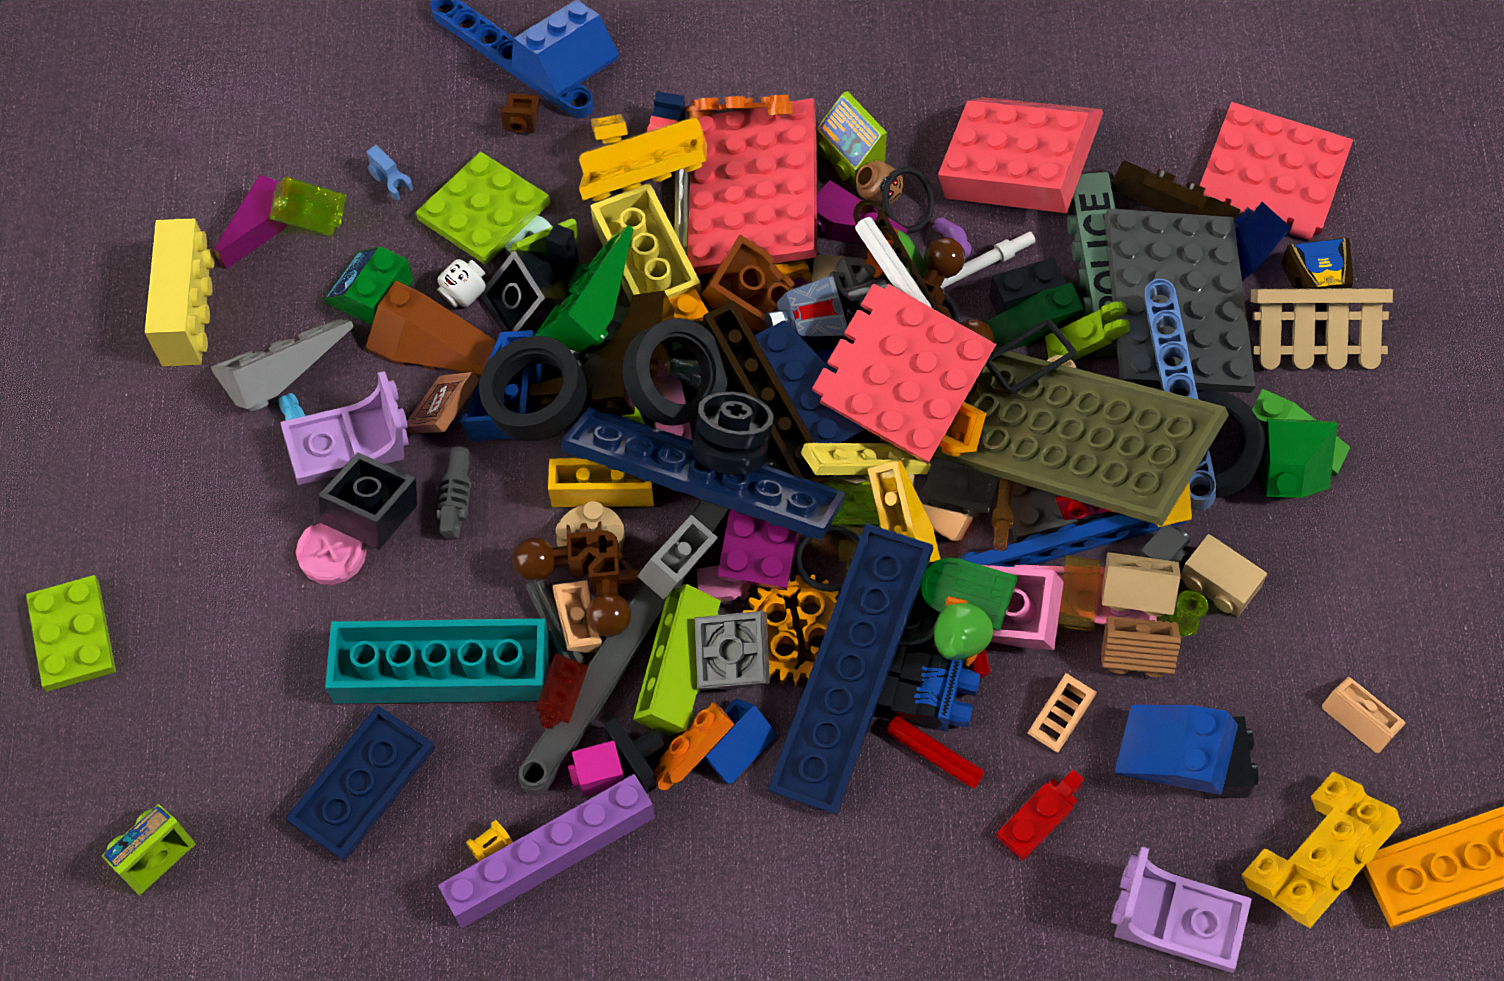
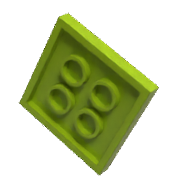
M480 151L415 213L420 222L484 265H487L506 244L551 202L548 194Z

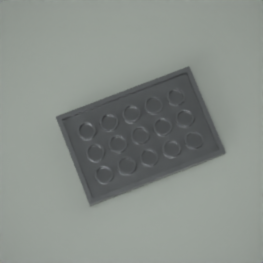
M1108 208L1104 215L1112 301H1122L1126 304L1127 312L1117 319L1128 320L1130 324V331L1116 339L1120 380L1147 387L1161 388L1145 309V288L1155 279H1165L1170 281L1176 290L1196 390L1252 393L1256 385L1234 217ZM1157 295L1152 300L1155 303H1164L1169 298L1164 295ZM1163 326L1158 331L1161 334L1169 335L1175 329L1171 326ZM1170 357L1165 360V363L1169 366H1177L1182 362L1177 357Z

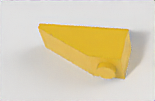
M901 460L868 468L881 528L933 544L934 549L929 563L940 560L933 526Z

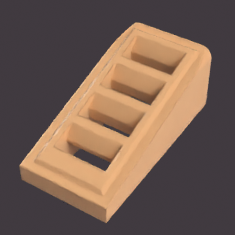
M922 503L934 531L952 541L962 540L973 517L968 514Z
M1065 673L1027 734L1059 753L1097 692ZM1065 689L1083 699L1081 704L1079 705L1063 695ZM1059 700L1075 710L1074 715L1071 716L1056 707L1057 701ZM1052 712L1068 722V724L1064 728L1047 716ZM1043 723L1061 734L1058 740L1040 730Z

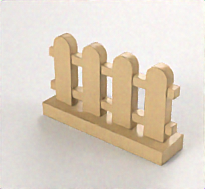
M1251 289V302L1260 303V312H1253V320H1259V346H1252V354L1259 355V364L1265 369H1275L1278 367L1281 361V354H1292V363L1299 369L1310 368L1314 362V354H1325L1327 366L1333 369L1343 368L1347 363L1348 354H1358L1359 364L1363 368L1374 369L1381 362V354H1388V346L1381 345L1382 320H1389V311H1382L1383 303H1393V289ZM1282 303H1293V312H1282ZM1316 303H1326V311H1315ZM1349 303H1360V311H1349ZM1282 320H1293L1292 346H1281ZM1315 320H1326L1325 346H1314ZM1349 320H1359V345H1348Z

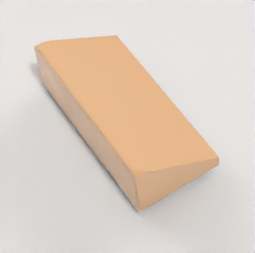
M587 580L553 585V593L566 649L569 651L597 653L602 645L601 636L590 628L586 619L587 609L592 601Z
M1349 676L1332 691L1322 704V709L1376 753L1381 752L1406 724L1403 719Z

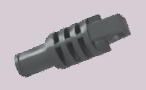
M465 447L451 448L448 473L441 480L437 520L440 522V532L447 540L459 539L462 522L467 520L470 490L472 487V482L468 477L471 452Z

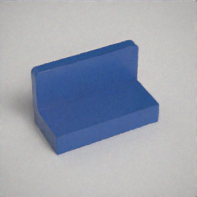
M737 698L724 710L735 725L701 760L710 764L727 784H732L776 737L775 730L754 704Z

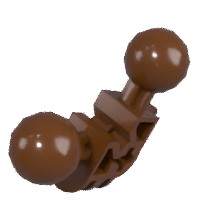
M940 237L933 240L926 247L924 263L927 271L923 281L941 313L952 319L949 310L941 306L945 299L941 285L944 279L953 277L961 271L965 262V251L961 244L953 238ZM969 319L959 323L994 343V333L990 326L983 321Z
M602 521L598 522L597 530L589 531L587 523H582L579 532L572 533L570 526L566 525L567 546L552 547L544 539L532 537L523 540L515 548L512 560L514 570L527 581L538 582L544 580L557 567L569 566L572 578L584 577L589 572L592 592H597V596L589 603L586 619L590 628L598 635L612 638L622 634L629 626L631 609L626 600L618 595V590H622V584L639 582L640 579L637 576L640 571L633 568L626 561L627 558L620 552L617 537L612 532L603 530Z

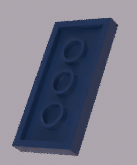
M377 705L294 806L285 820L345 863L434 751V743Z

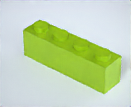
M688 584L674 588L667 595L633 717L634 721L651 729L655 728L656 731L667 736L687 731L694 718L693 706L696 695L700 691L697 689L695 617L719 615L718 610L721 600Z

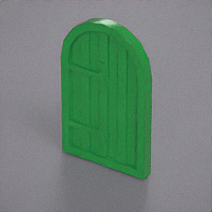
M946 557L935 561L927 568L921 582V591L927 604L940 613L946 606L947 596L966 600L969 604H973L985 611L993 624V629L1000 631L1018 577L968 562L964 559Z

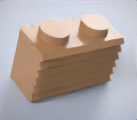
M1107 616L1101 648L1102 668L1109 669L1116 674L1137 671L1144 672L1150 677H1162L1164 674L1175 675L1181 644L1178 623L1162 622L1161 620L1155 621L1153 619L1149 621L1147 619H1133L1132 617L1127 619L1126 617Z

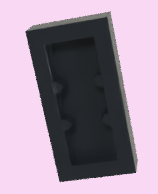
M616 717L605 723L606 738L609 742L615 741L617 753L632 775L635 774L646 793L657 786L655 773L645 759L665 747L656 729L652 728L632 741Z

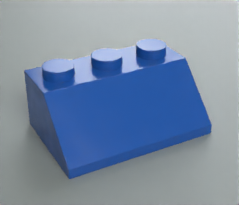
M575 0L513 38L511 68L557 99L619 58V53L600 15L579 0Z

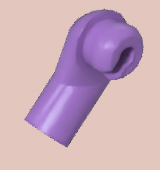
M938 218L933 225L934 230L944 237L953 238L959 242L965 251V258L969 256L972 247L967 242L963 228L945 218Z

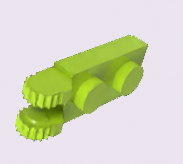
M1117 301L1102 306L1101 310L1059 329L1076 349V355L1071 359L1072 361L1111 344L1112 340L1130 331L1128 320L1117 319L1127 312L1124 302ZM1053 332L1045 336L1048 359L1055 355L1064 356L1069 353Z

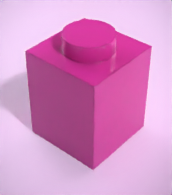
M615 741L572 752L575 764L569 765L568 769L573 787L580 785L583 797L603 792L624 780Z

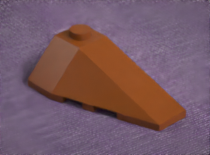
M740 234L716 269L700 298L714 309L734 300L748 326L762 332L767 329L765 324L766 313L778 311L777 302L786 292L795 289L793 287L795 283L789 276L785 277L774 264L775 260L767 251ZM827 346L811 348L817 354L820 350H825Z
M395 281L377 307L366 349L393 364L405 366L406 363L424 365V369L435 370L436 367L455 370L457 374L473 372L477 377H481L497 341L425 294Z

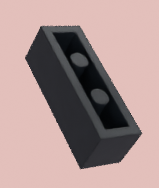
M555 223L546 238L550 264L555 274L570 279L579 262L574 230Z

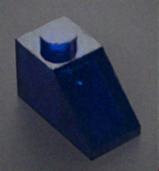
M1263 202L1252 210L1246 207L1234 220L1238 224L1235 232L1242 281L1257 271L1291 228Z

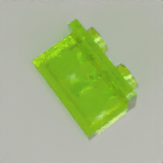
M836 481L823 484L846 492L844 503L831 525L844 526L847 529H864L865 523L881 528L870 481H863L857 485H843L841 482Z

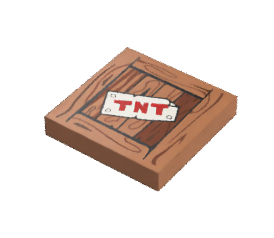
M473 372L439 376L407 420L408 428L405 429L410 434L445 432L479 384L480 379Z

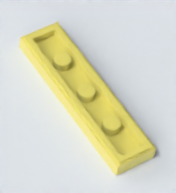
M805 443L801 450L802 456L815 475H869L868 468L901 460L907 474H927L932 466L930 462L926 464L891 443Z

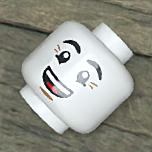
M457 259L439 275L437 281L440 287L437 291L453 307L456 308L458 305L468 307L486 289L485 282L481 278L485 272L473 260L466 263L463 260Z

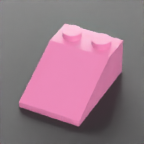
M982 565L1018 577L1000 631L993 629L991 642L1023 648L1054 650L1064 581L1054 570Z

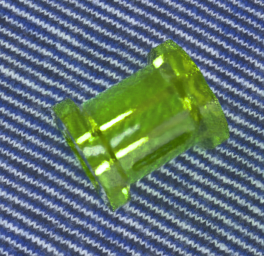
M1184 591L1178 596L1176 600L1177 608L1174 610L1173 615H1169L1168 622L1178 623L1180 636L1194 635L1198 631L1200 626L1199 619L1204 617L1208 611L1209 605L1203 595L1195 591ZM1192 601H1194L1195 605L1193 609L1189 610ZM1186 617L1187 620L1184 626H1181L1183 618Z

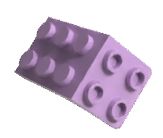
M385 371L378 372V386L375 391L366 399L356 404L280 422L298 485L336 476L357 452L384 464L404 459L403 446L409 445L405 428H408L403 408L398 409L396 400L399 398L394 380L388 381Z
M1141 847L1137 856L1130 855L1120 883V888L1126 889V891L1121 890L1111 918V923L1117 924L1114 937L1233 973L1236 969L1252 898L1168 873L1156 867L1147 859L1148 848Z

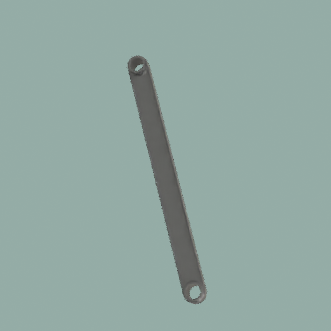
M699 499L688 517L692 514L716 535L729 516L730 509ZM696 564L674 588H677L684 584V582L686 581V579L688 578ZM645 583L642 584L629 604L631 609L629 626L622 634L606 638L518 771V780L521 788L526 793L534 796L541 795L549 789L661 619L666 598L663 600ZM533 772L544 774L538 782L531 783L526 781L527 776Z

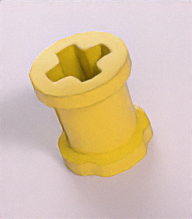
M497 820L491 822V828L478 838L466 841V845L479 862L513 843L508 833Z

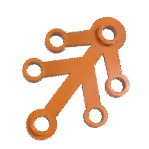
M789 95L761 97V103H753V98H745V96L726 97V104L718 105V98H700L699 100H691L692 106L685 107L686 112H689V118L695 117L697 119L704 116L711 117L714 111L743 110L766 107L768 115L793 114V102L789 101Z

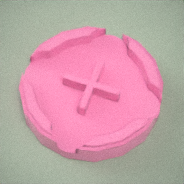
M319 523L314 527L311 525L305 529L298 540L296 556L301 570L309 579L319 584L335 585L349 580L358 573L365 562L367 549L365 543Z

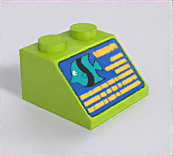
M846 91L839 97L817 127L816 150L821 158L830 161L842 180H847L856 188V176L862 166L873 160L885 162L887 132Z
M158 804L153 809L143 812L136 820V825L126 834L113 839L108 845L107 851L101 856L140 896L196 843L179 822Z

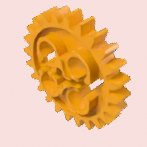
M797 573L795 582H790L789 580L787 591L774 588L766 591L764 588H757L760 600L749 598V605L753 611L743 610V613L764 611L767 613V618L772 612L780 611L784 613L786 610L787 615L785 619L779 623H773L767 619L770 679L776 673L780 674L781 685H784L788 677H793L795 687L799 686L802 677H806L808 681L814 662L805 661L802 665L800 664L798 669H795L799 662L797 653L799 652V644L796 632L793 629L790 609H786L783 598H791L793 594L796 595L797 591L801 590L797 595V616L800 628L803 629L805 648L808 650L810 640L813 637L825 635L840 594V590L834 592L816 590L803 582ZM812 574L810 578L816 581L815 575ZM825 580L822 583L829 584V581ZM808 603H814L820 607V610L813 615L805 614L801 609ZM782 644H789L795 649L788 656H781L775 652L776 648ZM814 646L810 649L813 661H815L819 648Z

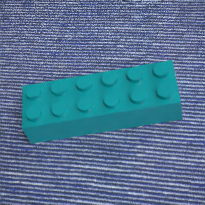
M545 618L331 621L325 688L334 704L547 701L549 633Z

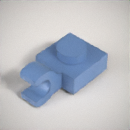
M377 145L366 151L370 163L368 166L369 172L378 182L382 180L387 184L389 194L394 200L398 201L400 199L397 190L399 186H405L409 191L413 190L411 179L407 175L402 174L397 169L396 163Z

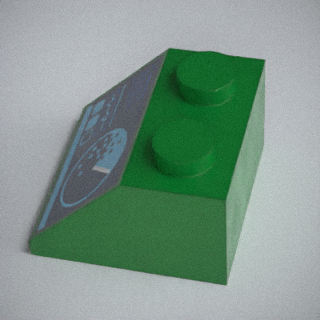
M381 246L358 251L323 299L324 303L372 325L379 303L395 281L406 286H410L414 279L408 259Z

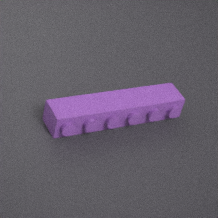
M633 774L442 882L438 887L462 929L655 818L653 804L637 777Z

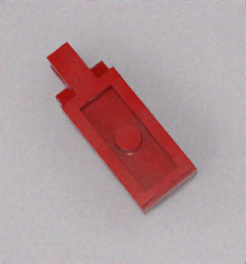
M1072 770L1060 783L1054 778L1048 784L1045 783L996 833V837L1020 860L1025 861L1072 812L1074 805L1078 801L1073 795L1082 786L1081 783L1084 781V778L1075 770Z

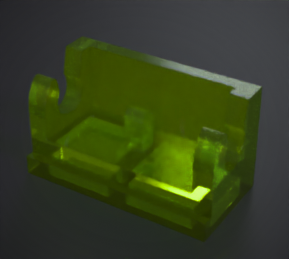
M284 177L275 186L269 219L326 236H332L335 226L339 227L341 224L347 195Z

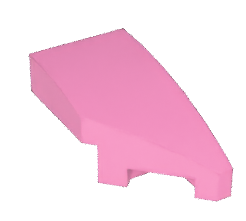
M719 565L697 569V589L721 600V602L735 600L738 596L745 600L750 594L747 592L752 586L750 584L718 579Z

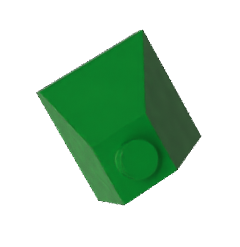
M1267 418L1265 431L1267 443L1266 456L1261 467L1260 485L1266 497L1304 498L1330 489L1338 425L1336 421Z

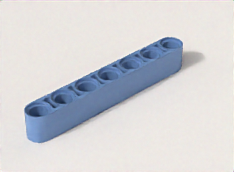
M1155 279L1145 288V309L1162 391L1171 393L1175 389L1182 388L1189 392L1186 397L1198 399L1176 290L1170 281ZM1157 295H1164L1169 298L1164 303H1155L1152 300ZM1163 326H1171L1175 329L1169 335L1161 334L1158 330ZM1170 357H1177L1182 362L1177 366H1169L1165 363V360ZM1209 449L1189 480L1190 490L1196 485H1204L1209 489V492L1204 496H1196L1190 491L1191 508L1195 510L1208 509L1216 499V480Z

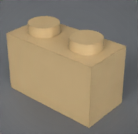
M1208 534L1186 561L1180 579L1192 591L1202 593L1213 600L1216 607L1221 611L1232 613L1239 617L1262 587L1268 573Z
M1108 552L1101 587L1102 605L1108 606L1115 611L1133 609L1141 610L1151 616L1173 615L1181 577L1179 562Z

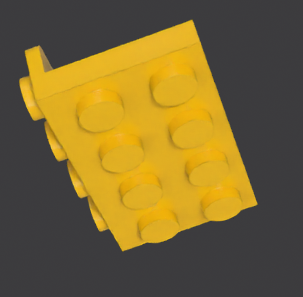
M692 117L583 152L579 157L583 171V177L579 186L582 199L592 198V201H599L609 197L611 191L622 188L623 192L631 191L640 187V182L653 179V182H658L671 177V172L683 169L684 172H690L702 167V162H705L707 158L708 145L700 121Z

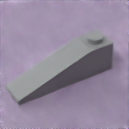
M338 319L300 333L298 335L299 340L296 342L294 339L279 340L270 344L268 352L252 353V351H248L216 364L211 369L236 406L255 411L267 406L269 399L278 396L354 326L352 321Z

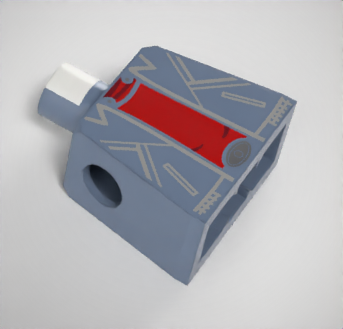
M833 276L825 277L786 292L777 302L778 311L769 312L765 315L767 329L785 320L810 347L837 346L840 339L845 340L847 338L844 332L848 326Z

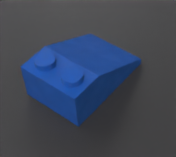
M1132 704L1114 773L1120 776L1222 795L1238 724L1230 713L1224 710L1195 705Z

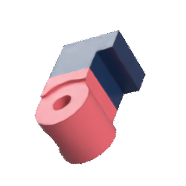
M657 91L647 132L683 121L686 116L684 96Z

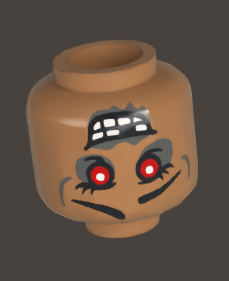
M873 160L862 166L856 176V190L859 196L863 199L875 200L883 207L882 191L884 183L889 175L897 169L880 160ZM902 174L896 177L890 186L888 195L889 205L893 204L902 193Z

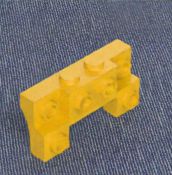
M1332 772L1310 796L1316 811L1327 817L1290 859L1286 860L1264 848L1242 873L1248 889L1273 902L1295 921L1308 928L1314 925L1342 891L1349 888L1353 878L1365 864L1373 860L1377 850L1401 824L1396 808L1366 795L1363 785L1336 772Z

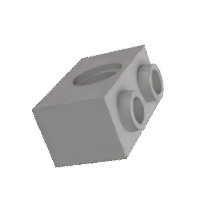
M691 514L649 560L637 577L664 600L718 537Z

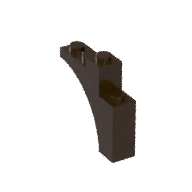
M665 291L632 295L629 311L618 332L598 354L580 366L587 383L586 400L581 411L587 410L592 406L601 409L602 413L619 416L635 413V405L629 398L623 381V359L630 342L640 332L662 321L674 319V308ZM661 341L654 349L650 359L652 380L670 375L672 341ZM563 375L549 381L529 385L528 397L538 411L547 407L558 396L563 384Z

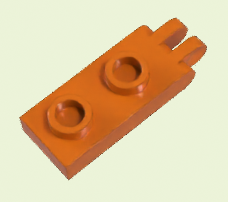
M714 701L707 709L702 710L696 716L694 723L682 735L676 737L670 744L669 749L661 756L660 764L653 770L659 789L667 790L674 783L681 782L735 725L725 711Z

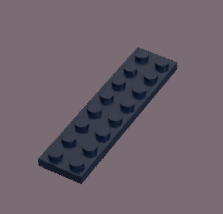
M592 406L585 411L562 439L561 451L573 454L577 458L605 465L609 469L631 474L641 480L660 484L673 491L683 492L700 498L707 503H715L735 510L739 514L749 515L767 521L771 525L781 526L799 532L806 537H813L822 540L845 499L846 492L766 465L749 474L729 475L718 473L704 467L695 459L691 451L693 440L616 414L602 413L601 409Z
M865 523L769 784V793L838 816L877 708L878 700L934 549L933 544Z

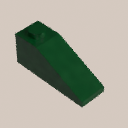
M1071 282L1040 291L984 323L989 325L994 333L995 348H1000L1044 320H1051L1058 329L1082 318L1084 308ZM1047 326L1010 350L1043 341L1045 336L1052 333V331Z

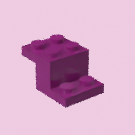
M730 509L718 568V579L787 591L791 568L795 567L794 556L796 546L800 542L801 533L781 526L771 525L767 521L739 514L735 510Z

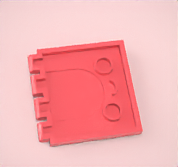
M1231 102L1200 186L1206 188L1204 194L1240 208L1241 212L1238 217L1240 219L1252 222L1254 215L1260 216L1259 225L1283 232L1285 225L1292 226L1290 235L1311 241L1313 234H1321L1353 139Z
M872 284L861 303V306L870 311L871 314L868 315L861 310L856 311L844 332V335L853 340L854 343L851 344L846 340L840 339L827 361L829 366L838 371L835 374L823 368L811 389L822 396L820 400L822 405L928 464L996 344L890 284L885 289Z

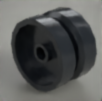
M731 391L708 395L699 402L691 451L699 463L718 473L742 475L757 471L766 461L768 439L771 435L774 415L769 406L760 399L748 394Z

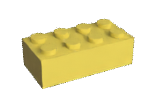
M650 183L590 205L593 227L603 246L611 236L627 225L633 228L621 285L630 303L632 295L665 291L668 299L696 288L699 296H701V283Z
M195 218L156 220L145 335L162 366L201 365L202 353L206 352L208 348L207 335L204 329L205 324L210 322L207 296L212 295V280L209 276V270L214 268L215 257L213 250L208 249L206 234L204 231H200Z

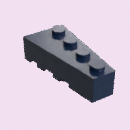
M785 320L754 335L815 443H855L872 434V432L820 403L822 396L812 391L811 388L823 368L830 371L832 369Z

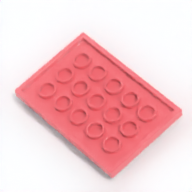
M814 98L792 101L793 114L768 115L766 107L713 114L711 117L704 116L698 119L708 147L707 158L705 162H702V167L690 171L687 257L696 275L714 273L740 234L767 251L775 260L774 264L817 257L816 104Z

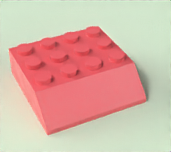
M985 97L968 100L938 173L945 199L1067 213L1102 118V109Z

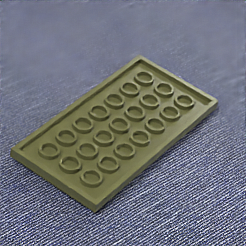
M1006 351L991 361L1011 388L1052 363ZM984 365L978 376L982 386V395L978 401L970 404L986 413L976 452L961 453L960 456H951L943 453L941 447L938 446L932 457L1162 526L1229 415L1225 406L1065 365H1060L1015 394H1008Z

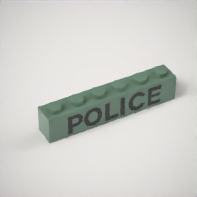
M1108 172L1081 174L1069 206L1070 215L1067 216L1068 233L1074 234L1075 242H1072L1073 261L1079 262L1080 268L1077 270L1078 289H1083L1085 296L1081 300L1084 308L1083 317L1101 310L1102 306L1113 302L1104 220L1107 209H1115ZM1116 339L1112 340L1111 344L1094 351L1095 357L1118 356Z

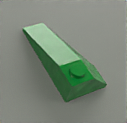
M627 225L611 236L588 265L590 270L568 290L572 294L561 306H555L535 336L553 338L563 343L568 349L582 352L591 345L597 347L604 341L608 335V331L605 329L614 316L633 228L630 225Z

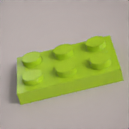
M95 575L26 594L41 683L46 692L116 672L100 584Z

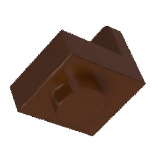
M509 93L506 107L501 109L504 131L535 133L541 103L540 96Z

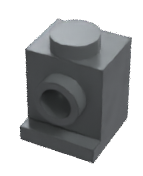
M1171 525L1162 526L1141 550L1139 557L1179 562L1180 566L1188 554L1184 549L1190 542V537L1184 530Z

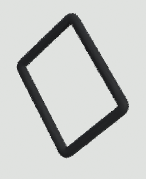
M1044 320L992 352L985 366L1006 393L1015 394L1075 357L1076 349L1051 320ZM1048 326L1069 353L1011 388L991 361Z

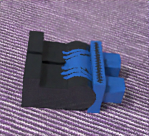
M899 645L877 703V717L892 720L895 716H899L910 724L932 728L937 727V730L948 732L949 725L969 727L973 705L955 700L957 692L976 696L981 674L962 668L963 661L948 660L941 655H929L907 649V645Z

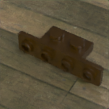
M1128 161L1121 162L1111 185L1112 191L1165 213L1234 217L1235 224L1241 212L1240 208L1204 194L1206 188L1190 181L1185 186L1175 182L1176 175L1159 168L1154 173Z

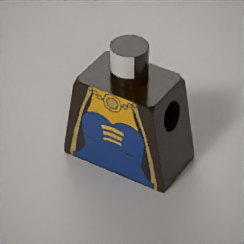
M1349 237L1287 245L1281 263L1293 289L1352 288L1353 269ZM1320 303L1321 310L1326 311V303Z

